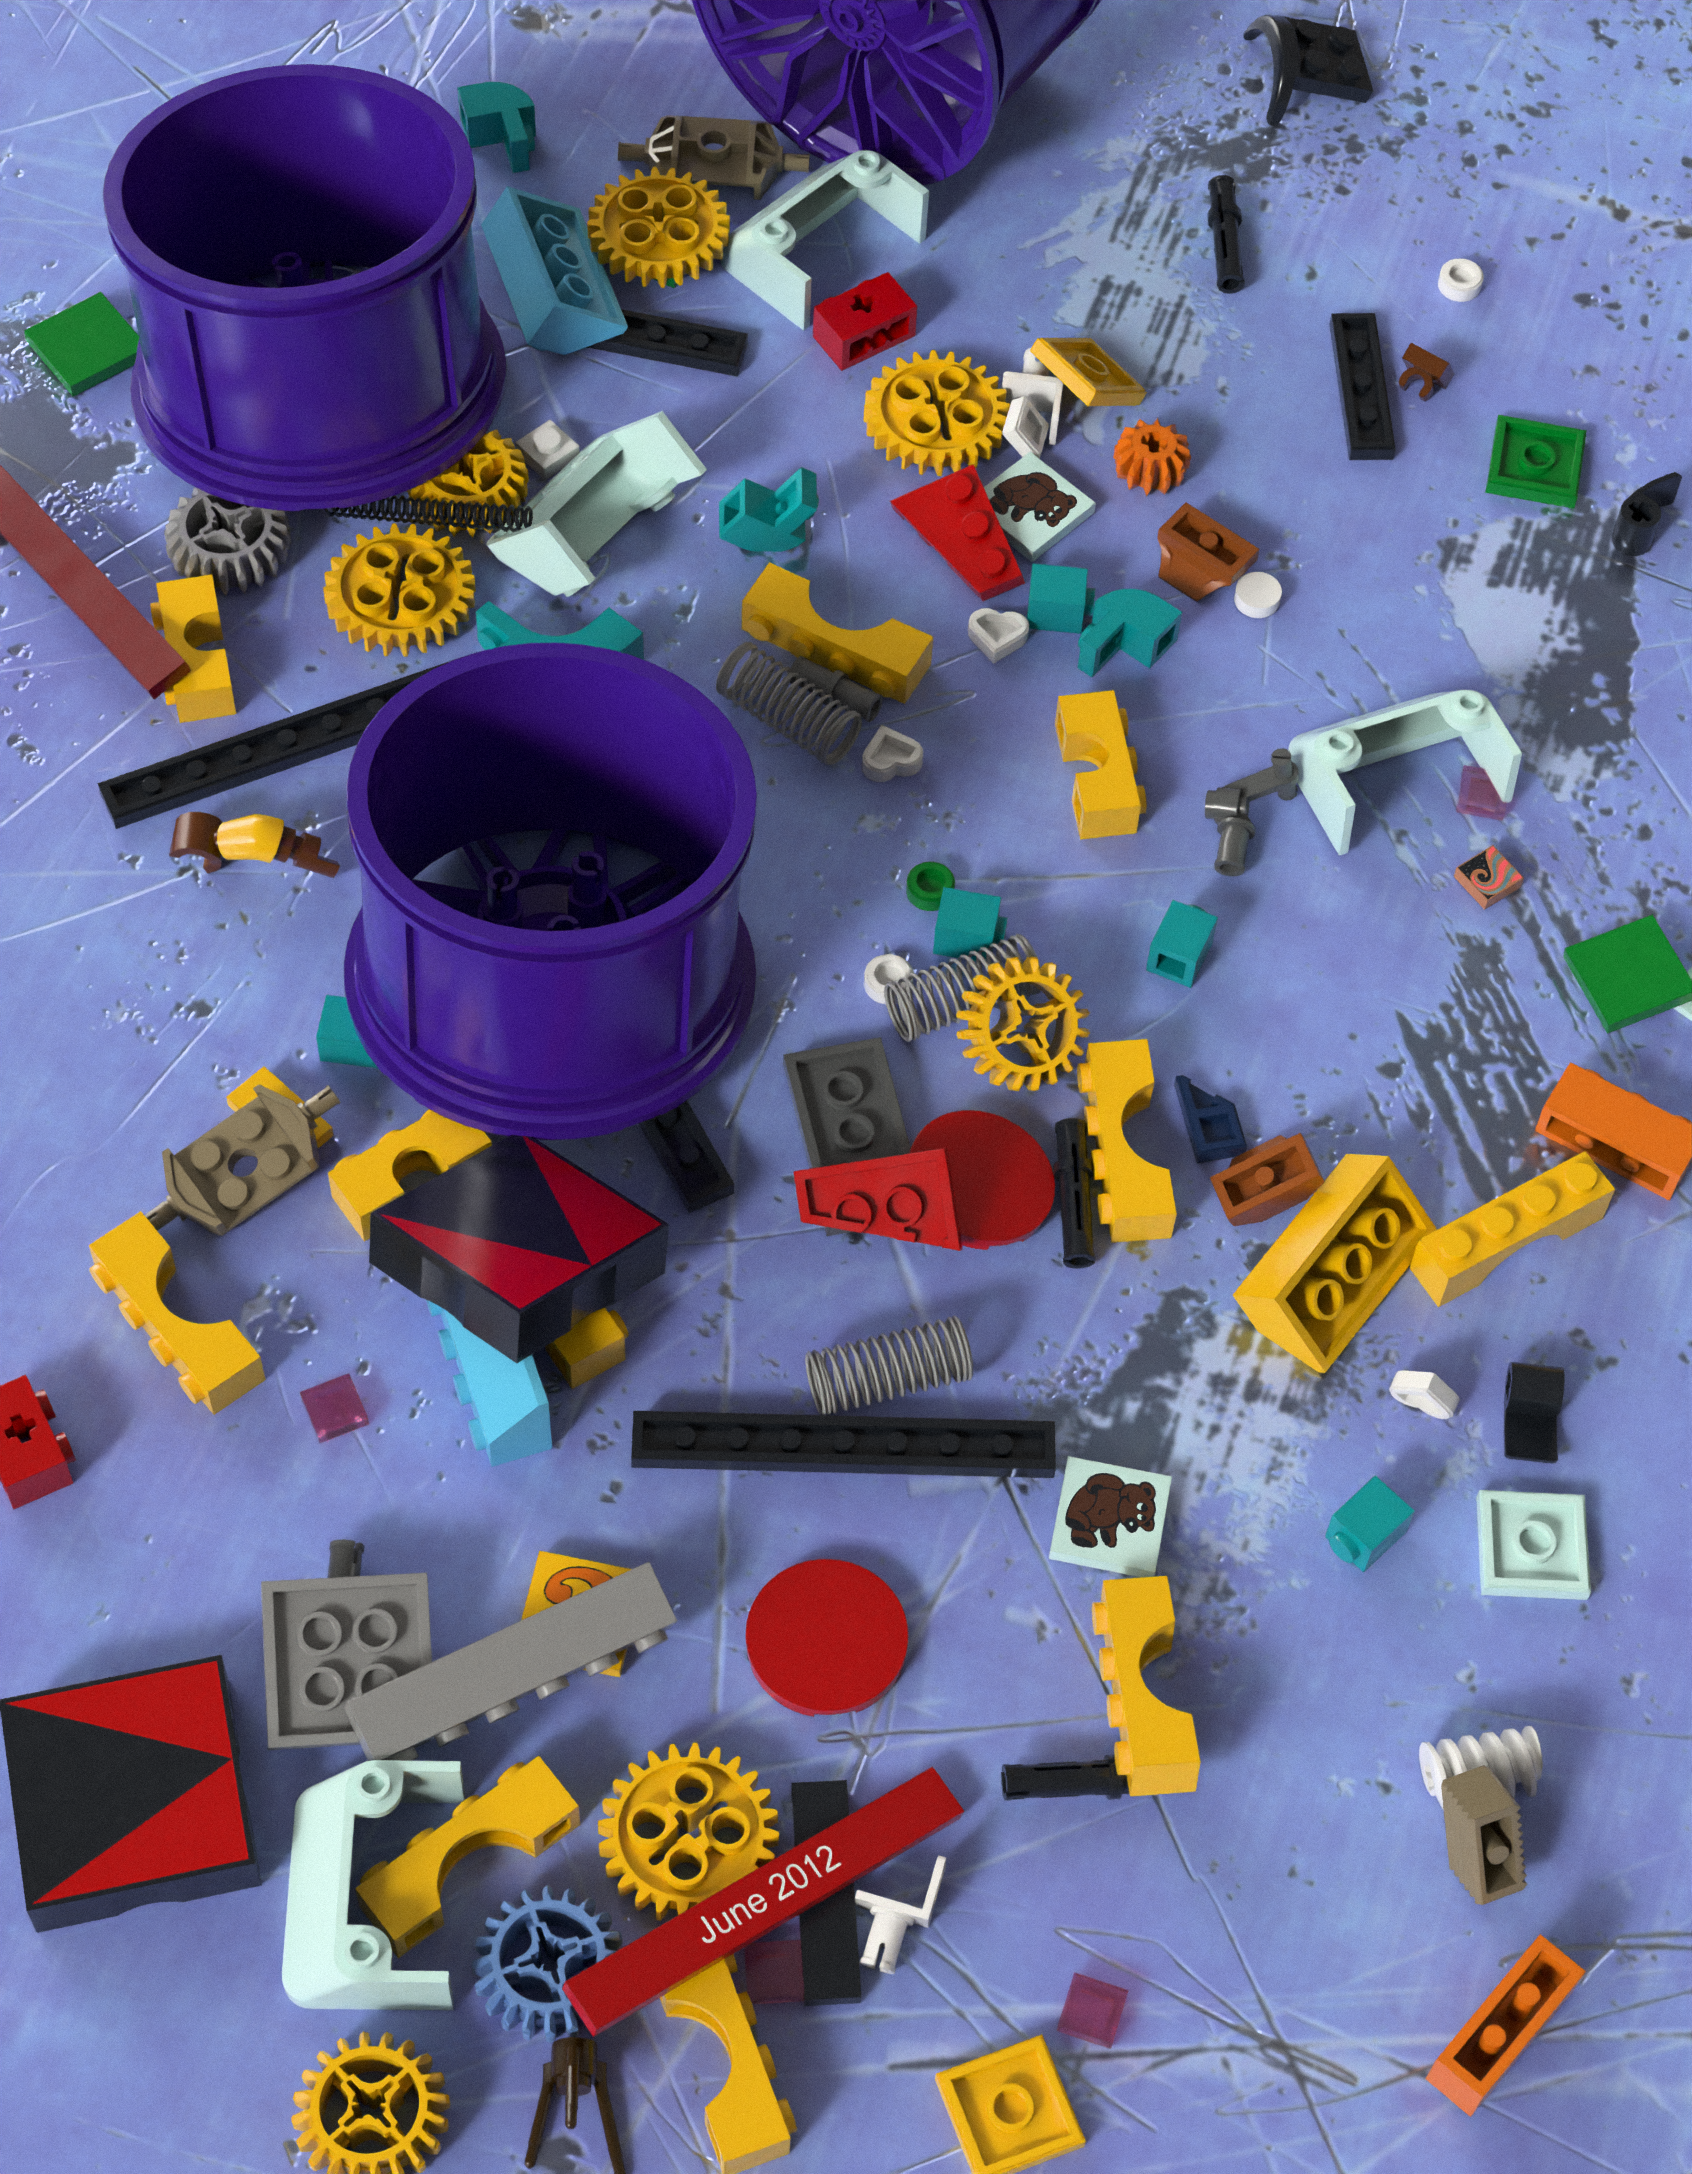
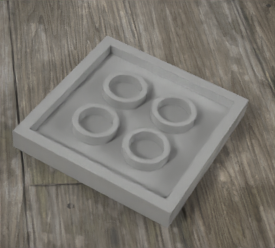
M427 1573L261 1582L268 1750L360 1745L344 1709L347 1701L432 1662Z

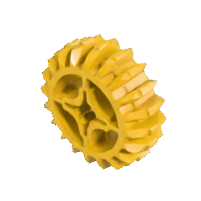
M495 429L487 434L485 433L466 455L444 472L406 492L414 500L421 497L424 501L428 497L431 502L437 498L439 502L446 499L448 503L454 500L456 504L462 500L464 504L471 501L473 506L476 502H479L481 506L487 502L490 507L493 503H496L498 507L505 504L507 508L512 504L516 509L521 503L526 502L529 475L521 450L515 449L511 438L501 439V435ZM418 502L417 510L419 513L420 503ZM428 502L426 504V515L428 511ZM435 503V507H434V515L436 514V511H437V505H436V503ZM453 504L451 507V517L453 514ZM443 505V516L445 511V505ZM470 507L468 508V518L470 514ZM494 508V512H493V520H494V517H495V508ZM433 524L436 532L445 528L443 524L441 526ZM449 526V531L453 537L460 530H467L473 538L476 529H478L477 527L470 529L468 526L466 528ZM483 528L485 531H487V532L491 535L492 529H491V530H487V529Z
M1009 957L1006 959L1005 969L999 963H992L988 966L990 979L983 975H976L973 978L974 985L979 990V993L963 992L962 999L971 1004L970 1011H957L956 1017L960 1020H968V1029L957 1031L956 1036L958 1039H971L972 1044L966 1047L962 1054L965 1058L969 1059L980 1056L975 1064L974 1071L982 1075L990 1071V1084L1000 1086L1006 1080L1008 1090L1019 1091L1024 1083L1028 1090L1036 1091L1040 1088L1041 1079L1046 1084L1051 1085L1058 1082L1056 1069L1064 1073H1069L1073 1070L1072 1063L1067 1058L1068 1054L1080 1057L1084 1053L1082 1047L1075 1044L1076 1037H1088L1090 1032L1086 1028L1078 1027V1019L1088 1017L1090 1012L1088 1009L1075 1008L1074 1003L1081 1000L1084 993L1081 990L1066 991L1071 984L1072 977L1069 974H1061L1055 978L1057 972L1056 964L1046 962L1040 968L1037 957H1026L1023 965L1018 957ZM1021 982L1031 984L1041 990L1049 1001L1032 1006L1024 995H1018L1014 985ZM995 1002H997L1000 1009V1019L990 1029L991 1011ZM1020 1015L1033 1016L1024 1025L1025 1032L1010 1033L1016 1030V1026L1022 1022ZM1056 1019L1055 1034L1049 1046L1046 1039V1029L1049 1023ZM1015 1042L1022 1053H1028L1032 1062L1025 1065L1014 1064L1004 1058L996 1047Z
M363 2031L359 2035L360 2047L350 2050L346 2039L340 2038L337 2041L340 2056L335 2059L328 2053L320 2051L317 2055V2060L323 2071L320 2073L315 2070H304L302 2074L303 2082L312 2090H300L294 2093V2103L303 2111L291 2117L293 2128L305 2131L296 2140L299 2150L301 2152L313 2151L308 2160L311 2169L317 2171L329 2165L327 2174H405L403 2168L409 2164L414 2171L423 2173L426 2169V2164L419 2152L424 2151L437 2155L441 2150V2145L432 2134H441L449 2129L448 2119L438 2113L450 2108V2099L448 2094L438 2092L445 2085L443 2074L441 2072L428 2073L433 2065L432 2057L425 2053L413 2059L415 2045L409 2039L394 2051L393 2035L388 2032L382 2035L379 2046H372L369 2033ZM370 2071H381L396 2075L393 2077L389 2074L376 2083H366L356 2077L358 2074ZM413 2088L419 2098V2108L411 2130L405 2135L400 2130L399 2123L394 2116L397 2110L404 2104L403 2096ZM338 2089L343 2094L348 2108L337 2121L339 2128L329 2136L324 2129V2116L331 2096ZM357 2098L364 2106L368 2105L372 2109L380 2107L385 2125L379 2118L375 2120L369 2114L362 2117ZM369 2140L379 2141L387 2148L381 2152L368 2154L356 2153L346 2149L348 2146L355 2149L359 2144Z

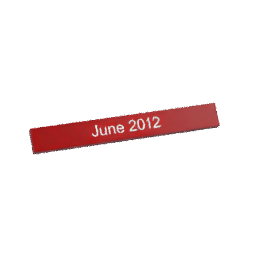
M932 1766L565 1981L562 1990L591 2035L595 2037L961 1818L964 1810Z

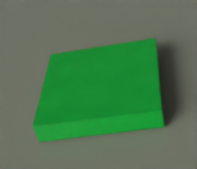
M101 291L24 330L26 342L72 397L135 364L139 336Z
M1498 415L1485 493L1574 509L1578 497L1587 430Z
M1653 914L1564 948L1563 958L1607 1034L1692 1001V980Z

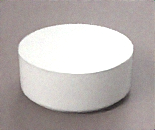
M1452 259L1441 268L1438 288L1448 299L1458 302L1470 301L1476 298L1481 291L1484 279L1483 271L1476 263L1470 260Z
M1247 573L1237 582L1234 602L1238 610L1246 616L1265 618L1277 611L1281 600L1282 588L1278 580L1267 573Z
M883 954L873 958L866 966L864 974V988L868 996L874 1001L886 1005L884 997L886 983L891 982V980L898 982L900 977L908 979L910 973H913L911 965L904 958L893 954ZM902 982L901 986L907 992V983ZM893 990L895 1003L897 1004V1003H898L897 995L895 994V992H894V990Z

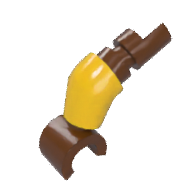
M203 812L181 814L176 819L169 857L180 858L186 854L204 857L203 869L207 873L217 871L221 867L223 857L226 860H260L270 863L273 859L285 863L290 858L293 859V866L331 878L336 876L340 867L338 861L318 855L321 837L305 832L300 837L296 836V829L284 826L282 819L261 814H251L226 822H222L218 817Z

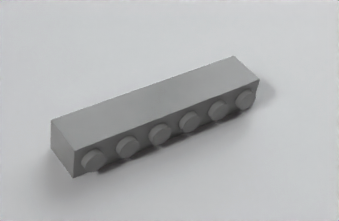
M647 1562L347 1701L344 1709L368 1761H413L419 1757L415 1748L436 1739L439 1747L450 1744L470 1733L466 1724L485 1715L490 1724L520 1710L516 1702L517 1700L534 1692L537 1693L540 1700L552 1696L570 1686L566 1677L585 1668L589 1677L603 1672L618 1664L619 1660L616 1654L635 1645L638 1653H642L668 1640L665 1631L670 1629L677 1622V1619L650 1562Z

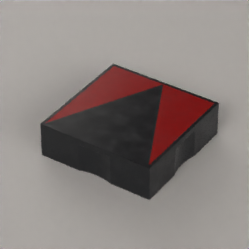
M510 1135L373 1211L370 1219L369 1263L420 1298L442 1307L452 1314L464 1328L515 1363H519L571 1331L586 1316L607 1306L614 1305L665 1274L669 1224L534 1137Z
M222 1655L0 1699V1712L26 1911L37 1933L115 1917L133 1908L151 1903L186 1902L262 1886L251 1815L244 1793L239 1763L240 1747L229 1680Z

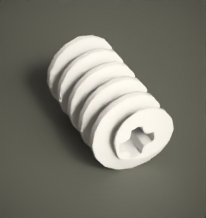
M1525 1726L1521 1735L1515 1729H1504L1500 1739L1494 1732L1482 1733L1479 1741L1472 1735H1466L1459 1739L1457 1745L1451 1739H1441L1436 1749L1430 1742H1422L1419 1749V1761L1424 1784L1430 1795L1437 1797L1442 1810L1441 1784L1443 1780L1483 1765L1493 1771L1513 1798H1515L1516 1783L1520 1782L1528 1797L1536 1796L1537 1780L1541 1778L1543 1762L1539 1739L1532 1726Z

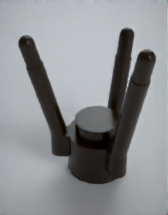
M567 2037L553 2042L551 2062L543 2064V2084L524 2165L527 2168L531 2169L536 2164L555 2086L559 2094L565 2095V2126L568 2129H574L577 2125L578 2096L590 2093L591 2085H594L614 2174H626L607 2087V2063L597 2061L598 2046L595 2041L581 2037Z

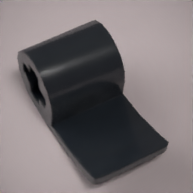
M1674 472L1652 480L1637 489L1623 502L1612 533V543L1620 553L1627 556H1640L1649 551L1661 519L1660 507L1674 502L1682 479L1680 474Z
M1519 1362L1509 1363L1504 1393L1503 1433L1504 1456L1506 1458L1550 1464L1557 1462V1416L1562 1406L1565 1382L1563 1367Z

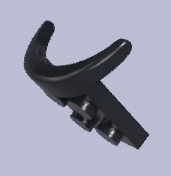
M1263 15L1253 21L1243 34L1245 40H1254L1260 34L1265 33L1271 46L1273 88L1266 116L1267 123L1271 126L1279 124L1283 118L1293 90L1363 103L1367 102L1373 92L1355 30L1341 26L1336 27L1315 23L1305 19L1299 20L1279 15Z

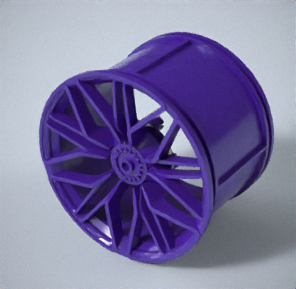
M692 0L702 31L713 53L733 84L768 123L779 129L785 136L795 142L800 149L827 163H832L858 151H874L884 156L921 185H929L942 181L960 171L979 153L992 131L996 114L1052 53L1084 23L1102 0ZM944 1L959 2L964 12Z
M280 65L234 73L193 87L157 107L126 135L110 160L104 178V211L113 248L126 268L139 334L137 355L132 370L130 386L133 414L146 445L165 467L188 484L208 494L251 507L284 511L334 507L347 508L376 502L419 486L458 462L479 442L491 426L504 397L507 383V364L503 341L478 291L471 226L477 204V186L472 150L465 133L445 108L416 88L378 73L334 65ZM324 266L325 280L311 279L312 267ZM332 266L370 268L355 275L333 280ZM275 273L277 287L269 288L252 279Z
M526 643L479 651L441 665L412 681L378 711L366 727L355 748L347 780L348 829L352 849L361 869L362 907L353 923L346 945L344 993L356 1034L366 1053L384 1075H387L398 1087L415 1098V1101L445 1118L492 1134L529 1136L537 1140L580 1139L624 1130V1128L649 1120L660 1114L663 1115L678 1107L697 1094L716 1077L730 1060L744 1036L754 1005L756 985L754 949L749 931L739 912L741 874L749 858L754 838L757 799L755 774L741 737L720 709L697 688L679 676L635 656L583 644ZM553 830L532 868L518 871L492 839L493 836L514 832ZM572 831L593 834L594 852H580L579 859L574 856L571 863L572 868L555 866ZM606 837L641 848L662 861L610 889L608 886ZM477 842L482 852L495 868L487 873L469 843ZM457 849L461 860L479 890L459 888L413 878L431 863ZM677 872L679 873L674 878L666 882L664 885L659 887L657 890H655L639 902L635 903L630 907L627 905L628 902L634 900L635 898L639 897L640 895L644 894L645 892L649 891L655 886L671 878Z

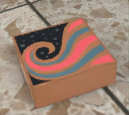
M1494 845L1456 867L1454 878L1484 910L1519 889L1524 880V877Z

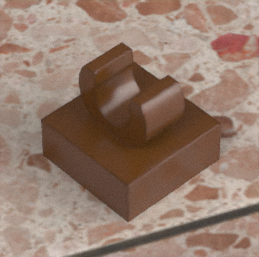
M1410 343L1402 357L1407 370L1401 374L1399 386L1402 390L1406 391L1413 380H1423L1424 386L1420 390L1419 397L1426 402L1434 393V384L1446 389L1454 376V372L1449 362Z

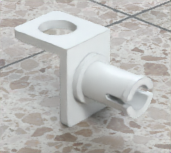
M1028 348L1023 356L1022 373L1004 372L1002 389H1006V403H1010V405L1012 400L1025 396L1037 411L1052 412L1049 445H1055L1063 382L1058 377H1050V370L1040 360L1038 362L1035 361L1036 356L1030 352L1031 348Z
M940 1855L937 1857L923 1909L857 1890L855 1905L870 1910V1913L874 1915L863 1957L860 1958L859 1963L874 1970L880 1949L884 1947V1953L879 1966L880 1972L895 1974V1965L906 1927L913 1926V1924L926 1928L929 1927L946 1868V1857Z

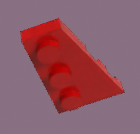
M973 464L890 501L893 510L917 531L918 535L928 546H932L939 553L948 566L982 601H986L1025 583Z
M947 1148L793 1171L800 1219L803 1223L874 1234L913 1243L935 1245L957 1251L963 1250Z

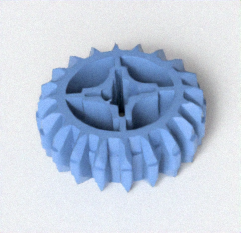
M546 1885L542 1890L543 1900L533 1902L532 1894L524 1889L520 1893L522 1907L516 1909L512 1903L504 1900L500 1905L504 1921L494 1917H487L484 1925L485 1930L490 1936L477 1937L475 1940V1950L482 1955L472 1960L471 1963L473 1974L482 1977L475 1983L477 1996L489 1997L485 2004V2009L489 2016L504 2012L501 2023L502 2028L506 2031L515 2028L522 2021V2035L528 2041L534 2037L537 2027L544 2028L546 2041L550 2043L556 2040L557 2027L565 2026L569 2037H577V2020L581 2018L562 1990L565 1981L574 1973L584 1969V1963L597 1959V1963L616 1952L623 1944L622 1934L620 1931H608L612 1925V1916L608 1912L593 1916L596 1909V1901L592 1897L583 1900L579 1906H575L576 1896L574 1890L568 1888L563 1893L562 1900H554L552 1887ZM547 1926H560L570 1929L584 1939L579 1940L577 1936L566 1939L558 1938L550 1932ZM529 1932L531 1938L530 1948L523 1955L514 1958L513 1965L502 1968L505 1956L512 1944L523 1934ZM541 1944L545 1948L547 1957L553 1956L554 1964L557 1962L558 1984L555 1983L551 1971L546 1972L544 1964L541 1966ZM519 1987L521 1992L528 1989L542 1990L549 1996L552 2003L529 2000L513 1989Z

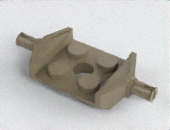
M667 115L661 117L652 136L646 138L645 145L621 142L618 144V161H644L645 164H649L650 172L653 167H657L660 175L666 176L670 168H675L676 177L680 179L686 173L691 172L693 184L705 179L709 185L754 187V200H761L777 178L778 172L782 173V170L809 173L810 154L783 153V146L778 145L773 128L766 121ZM717 143L722 145L723 148L718 150L707 149L705 146L707 144Z
M258 1084L253 1088L258 1097L175 1155H173L169 1148L164 1150L162 1157L166 1187L169 1195L166 1196L167 1200L165 1202L163 1201L146 1213L145 1217L157 1231L179 1215L182 1221L189 1219L209 1232L223 1236L314 1172L320 1165V1156L314 1129L318 1126L314 1120L341 1103L329 1085L304 1104L300 1102L296 1105L293 1100ZM253 1156L258 1159L257 1167L251 1174L244 1177L233 1175V1168L241 1158Z

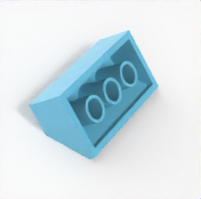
M507 186L481 226L527 344L540 351L548 350L566 355L623 334L628 325L603 264L598 263V252L591 251L587 225L580 208Z
M426 1300L431 1316L441 1315L445 1329L438 1331L446 1361L455 1359L460 1374L453 1375L461 1406L471 1404L475 1419L468 1421V1426L476 1451L486 1449L491 1467L552 1449L549 1402L533 1356L530 1355L519 1363H515L464 1328L448 1311Z

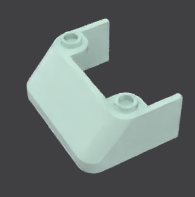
M870 150L855 152L820 167L729 234L728 246L723 247L722 260L720 259L721 265L728 273L804 331L810 327L812 278L784 256L793 250L799 240L856 198L861 199L920 244L926 240L929 190L881 154Z
M661 411L605 433L587 445L523 506L524 510L527 506H530L533 510V520L530 527L525 528L523 523L522 529L516 532L511 530L504 532L501 529L487 541L486 545L498 560L554 596L564 593L566 597H569L596 579L590 572V566L587 564V561L637 512L649 507L653 512L660 510L674 498L675 494L672 492V489L677 484L701 476L707 469L664 412Z
M1473 690L1433 693L1308 731L1294 737L1288 748V751L1291 753V761L1298 768L1299 779L1297 784L1339 856L1348 853L1356 804L1338 774L1461 736L1501 802L1506 804L1512 802L1522 756L1521 750L1489 699Z
M366 1761L307 1788L299 1796L294 1812L282 1965V1981L285 1992L293 2003L308 2009L453 2010L454 1997L449 1971L392 1970V1947L385 1933L370 1925H347L355 1818L383 1817L391 1813L399 1803L463 1802L465 1800V1788L461 1761Z

